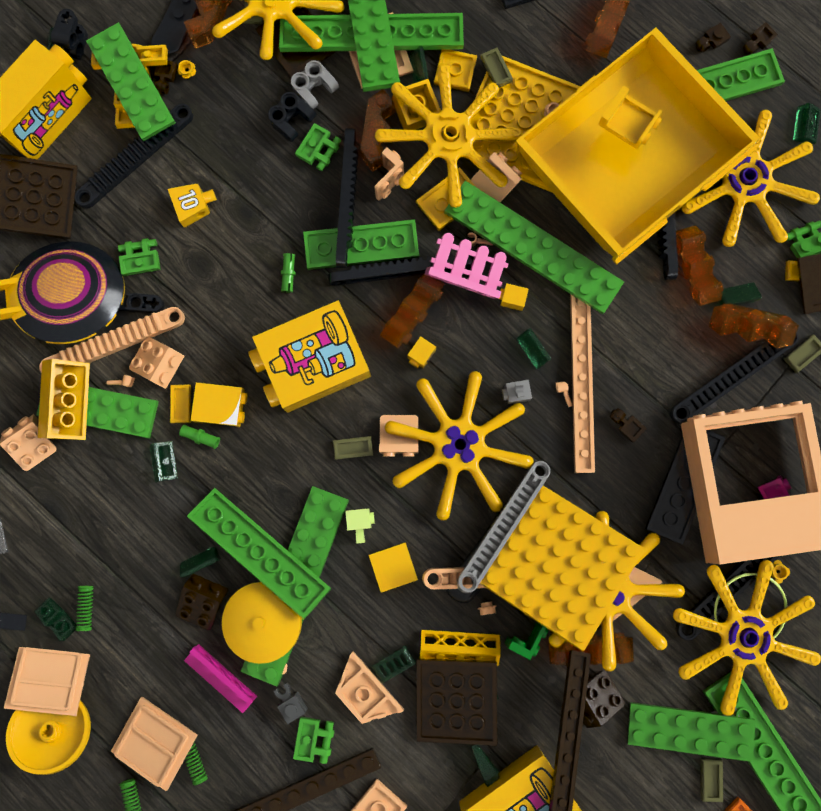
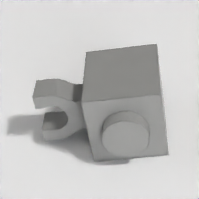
M529 380L511 382L504 385L502 397L503 400H507V405L526 402L532 399Z

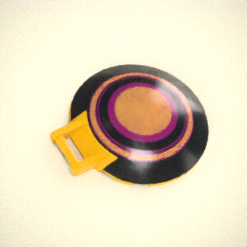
M58 242L39 248L18 264L10 279L0 280V291H5L7 307L0 309V320L12 318L24 333L34 339L44 340L46 343L70 344L86 340L96 335V332L104 326L107 327L117 316L116 312L120 305H122L125 294V284L120 268L106 252L98 247L82 242Z

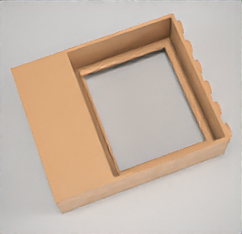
M796 401L783 405V403L774 404L765 408L764 406H759L749 410L737 409L725 413V411L716 412L707 416L701 414L687 418V422L681 424L706 563L727 564L821 550V452L811 403L803 404L802 401ZM792 418L807 493L720 505L706 430Z

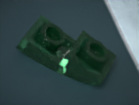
M52 598L45 600L34 611L44 626L51 628L59 641H65L76 630V623Z

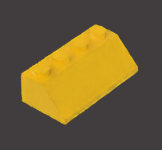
M57 359L42 361L38 438L86 440L90 363Z

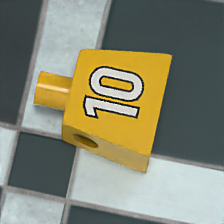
M198 184L168 189L179 222L183 227H187L208 215L210 211L207 203L217 200L213 189L203 192Z

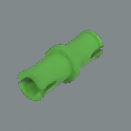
M284 253L283 270H281L280 274L282 275L281 292L293 293V279L296 276L294 271L295 254Z
M183 425L179 432L180 436L194 440L196 444L202 443L214 449L218 447L220 437L205 433V430H197L187 425Z

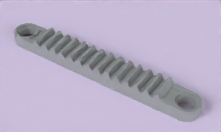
M537 461L531 466L475 550V553L471 556V559L457 579V587L461 592H473L488 572L549 477L550 467L546 462ZM538 466L542 467L545 471L544 476H538L535 468ZM469 577L472 580L473 585L471 588L463 586V578Z

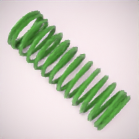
M78 586V592H90V593L77 594V595L89 596V597H78L77 599H89V600H86V601H77V603H90V604H78L77 606H89V607H87V608H77V610H90V611L76 612V613H88L87 615H77L76 617H90V618L76 619L77 621H79V620H86V621H88V622H76V624H90V625L76 626V631H90V630H92V629H91L92 627H90V626L92 625V624L90 623V622H92V620H90V619L92 618V616H90V615H92L91 612H92L93 610L90 609V608L93 607V606H92L93 603L90 602V601L93 600V599H92L93 595H90V594H93V593H94V592L92 591V590L94 589L93 586Z
M193 743V746L190 749L194 750L188 752L187 755L193 752L196 753L186 757L184 760L197 755L195 758H192L186 761L185 763H189L195 759H198L197 761L192 762L186 766L189 767L197 762H200L199 764L187 769L191 770L197 766H200L199 768L189 772V774H191L199 769H202L201 771L190 775V777L196 776L191 780L193 781V785H198L206 781L208 777L207 774H205L206 771H203L204 767L203 764H201L202 761L200 760L201 757H199L200 754H198V750H196V744Z
M129 779L119 784L120 789L123 790L121 793H125L122 795V797H125L123 798V801H125L123 804H127L124 806V808H127L125 811H142L140 810L141 803H139L138 792H136L138 789L136 788L135 779Z

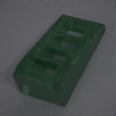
M406 645L374 664L372 668L383 684L412 667L416 662ZM403 654L407 663L404 664L399 655ZM395 657L401 665L399 668H397L393 661ZM387 662H390L391 666L394 669L393 672H391L386 664ZM380 666L384 667L388 674L387 676L383 675L379 668Z
M471 744L485 785L489 787L499 779V772L479 745Z

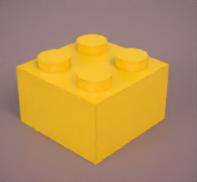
M429 79L405 86L432 113H439L441 111ZM393 94L392 102L403 129L416 130L425 127V120Z

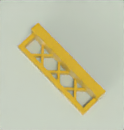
M421 630L420 659L497 661V666H499L500 635ZM425 637H434L437 642L425 644ZM448 638H452L457 643L454 645H448L444 641ZM466 640H473L476 645L471 647L467 646L464 642ZM486 641H495L496 648H488L484 643Z

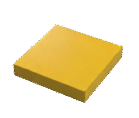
M449 49L441 50L438 66L444 63L450 67L451 88L465 92L470 91L477 55ZM436 70L434 85L439 86L438 73Z
M406 542L369 555L381 593L418 580Z

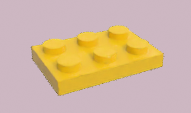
M459 167L458 174L460 187L462 186L464 181H467L473 186H475L472 183V181L467 177V175L463 172V170ZM448 177L416 200V204L438 231L454 220L444 213L449 205Z

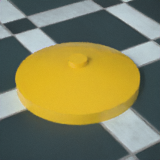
M261 582L248 584L235 592L227 602L222 616V631L229 648L241 659L258 664L273 662L286 655L296 644L302 626V618Z
M81 700L77 716L15 710L6 731V747L10 758L20 769L32 774L49 775L64 770L78 759L87 745L91 730L89 712Z

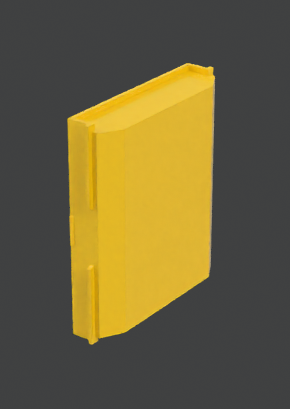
M655 27L518 138L515 144L512 145V149L516 153L520 151L529 167L595 241L613 256L612 260L617 265L668 222L667 218L701 190L707 191L756 150L754 145L760 137ZM622 86L630 89L628 96L656 113L659 109L663 111L660 116L662 119L656 130L651 129L649 132L651 134L650 139L646 145L641 144L638 150L598 125L602 115Z

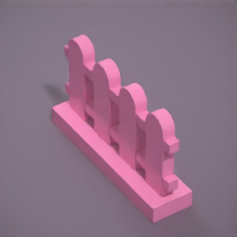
M446 233L441 239H437L436 244H439L435 258L431 257L430 260L433 266L427 267L424 275L492 299L500 298L501 291L496 289L497 286L501 287L502 282L499 280L503 268L508 267V263L505 262V253L498 252L494 255V258L489 257V249L486 246L478 247L476 252L472 251V244L467 239L462 240L458 246L453 244L454 236L451 233ZM451 249L457 251L453 264L447 263ZM470 255L474 257L471 269L467 270L464 268ZM486 261L492 263L488 277L482 275ZM448 268L451 269L450 273L445 272L444 269ZM462 274L468 275V279L462 278ZM480 280L485 281V285L479 284Z

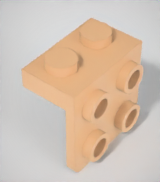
M388 147L382 152L383 167L389 172L374 187L375 196L378 201L382 198H387L391 193V189L395 185H399V179L404 175V162L400 160L401 157L396 151H391Z
M494 152L489 157L488 162L508 178L507 185L502 188L497 187L481 170L472 177L471 181L478 189L501 202L522 180L520 177L522 173L515 166L511 168L506 163L508 159L501 152L499 154Z
M148 337L142 342L138 352L131 361L129 369L166 389L184 355Z
M34 414L30 417H23L14 428L9 427L1 433L0 446L25 471L30 470L56 452V446L50 439L38 438L39 419Z
M382 415L380 417L379 453L383 454V457H395V454H403V457H414V454H418V440L391 435L385 431V424L388 421L418 428V417L416 415Z

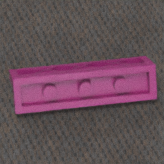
M199 644L192 648L190 654L184 660L242 713L256 699L257 696Z

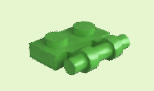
M314 123L295 152V155L310 165L313 164L315 159L318 160L319 163L316 168L323 171L325 166H328L331 162L330 158L333 153L338 151L342 140L336 136L333 141L329 140L330 132ZM323 146H326L328 149L325 152V154L322 155L320 151L322 150Z
M820 220L816 222L811 221L806 223L804 227L794 228L787 233L788 239L786 241L793 239L795 242L791 245L790 249L796 258L821 253V232L819 233L817 230L821 228ZM808 233L810 237L804 239L802 235Z
M145 238L139 242L132 243V241H128L125 244L118 245L119 252H126V255L119 256L120 269L123 276L161 270L158 251H150L151 247L157 246L156 239L149 240ZM143 249V252L133 253L134 250Z
M300 717L293 759L313 763L314 755H320L319 762L327 764L328 756L331 755L332 750L330 743L331 738L334 737V722L326 721L325 728H319V719ZM318 736L323 737L322 747L316 746Z

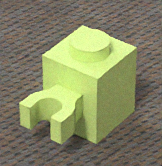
M370 509L346 511L347 531L356 530V543H365L364 529L372 528L371 524H375L374 512H370Z

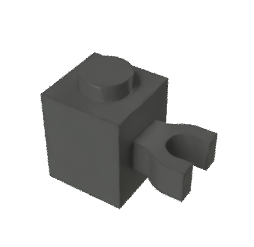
M286 682L283 685L286 689L285 693H281L278 688L273 692L282 700L277 707L288 725L305 714L308 708L298 691L291 694L290 685Z

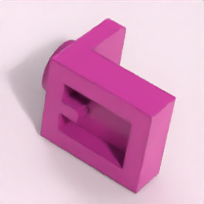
M781 475L777 479L758 486L764 499L790 496L789 490L792 489L788 480H783Z

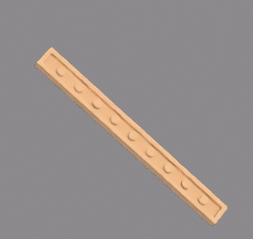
M570 294L574 473H595L591 307Z

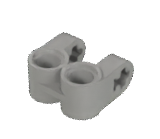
M315 60L308 62L304 71L295 73L291 78L293 92L313 109L318 106L317 100L310 93L314 86L323 85L330 93L335 92L339 88L335 78L319 61ZM313 72H318L317 75H311ZM301 83L305 84L302 87H298V85Z

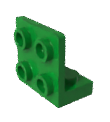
M537 622L527 643L516 636L513 639L508 636L504 644L508 649L531 660L532 656L535 657L540 649L538 644L541 638L544 639L549 629Z

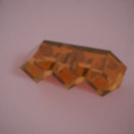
M195 0L201 15L184 21L195 49L213 42L215 36L212 34V29L216 24L223 21L226 15L225 11L232 0Z
M606 0L603 10H598L594 21L597 24L593 34L589 33L585 44L588 45L586 51L607 59L630 0Z
M384 89L368 99L360 148L361 157L372 172L383 165L382 152L384 149L381 146L382 143L375 139V132L378 129H391L385 119L395 113L394 102Z
M696 225L677 230V255L681 254L683 259L681 267L685 279H689L692 288L689 289L691 297L699 306L721 300L723 284L713 275L714 258L704 250V242H706L704 231H701Z
M423 274L418 279L412 292L402 301L396 314L386 323L380 336L397 348L403 343L407 344L413 335L411 333L418 323H422L426 319L427 311L431 305L443 295L444 292L441 290L445 284L438 279Z
M729 303L713 308L709 327L720 336L738 333L747 342L765 339L778 349L793 345L799 325L786 315Z
M621 632L614 633L616 663L625 664L633 662V637L625 636V633ZM595 633L583 651L591 654L590 664L592 665L602 663V636H597ZM567 641L558 648L551 646L549 643L550 664L567 666L569 650L582 651Z

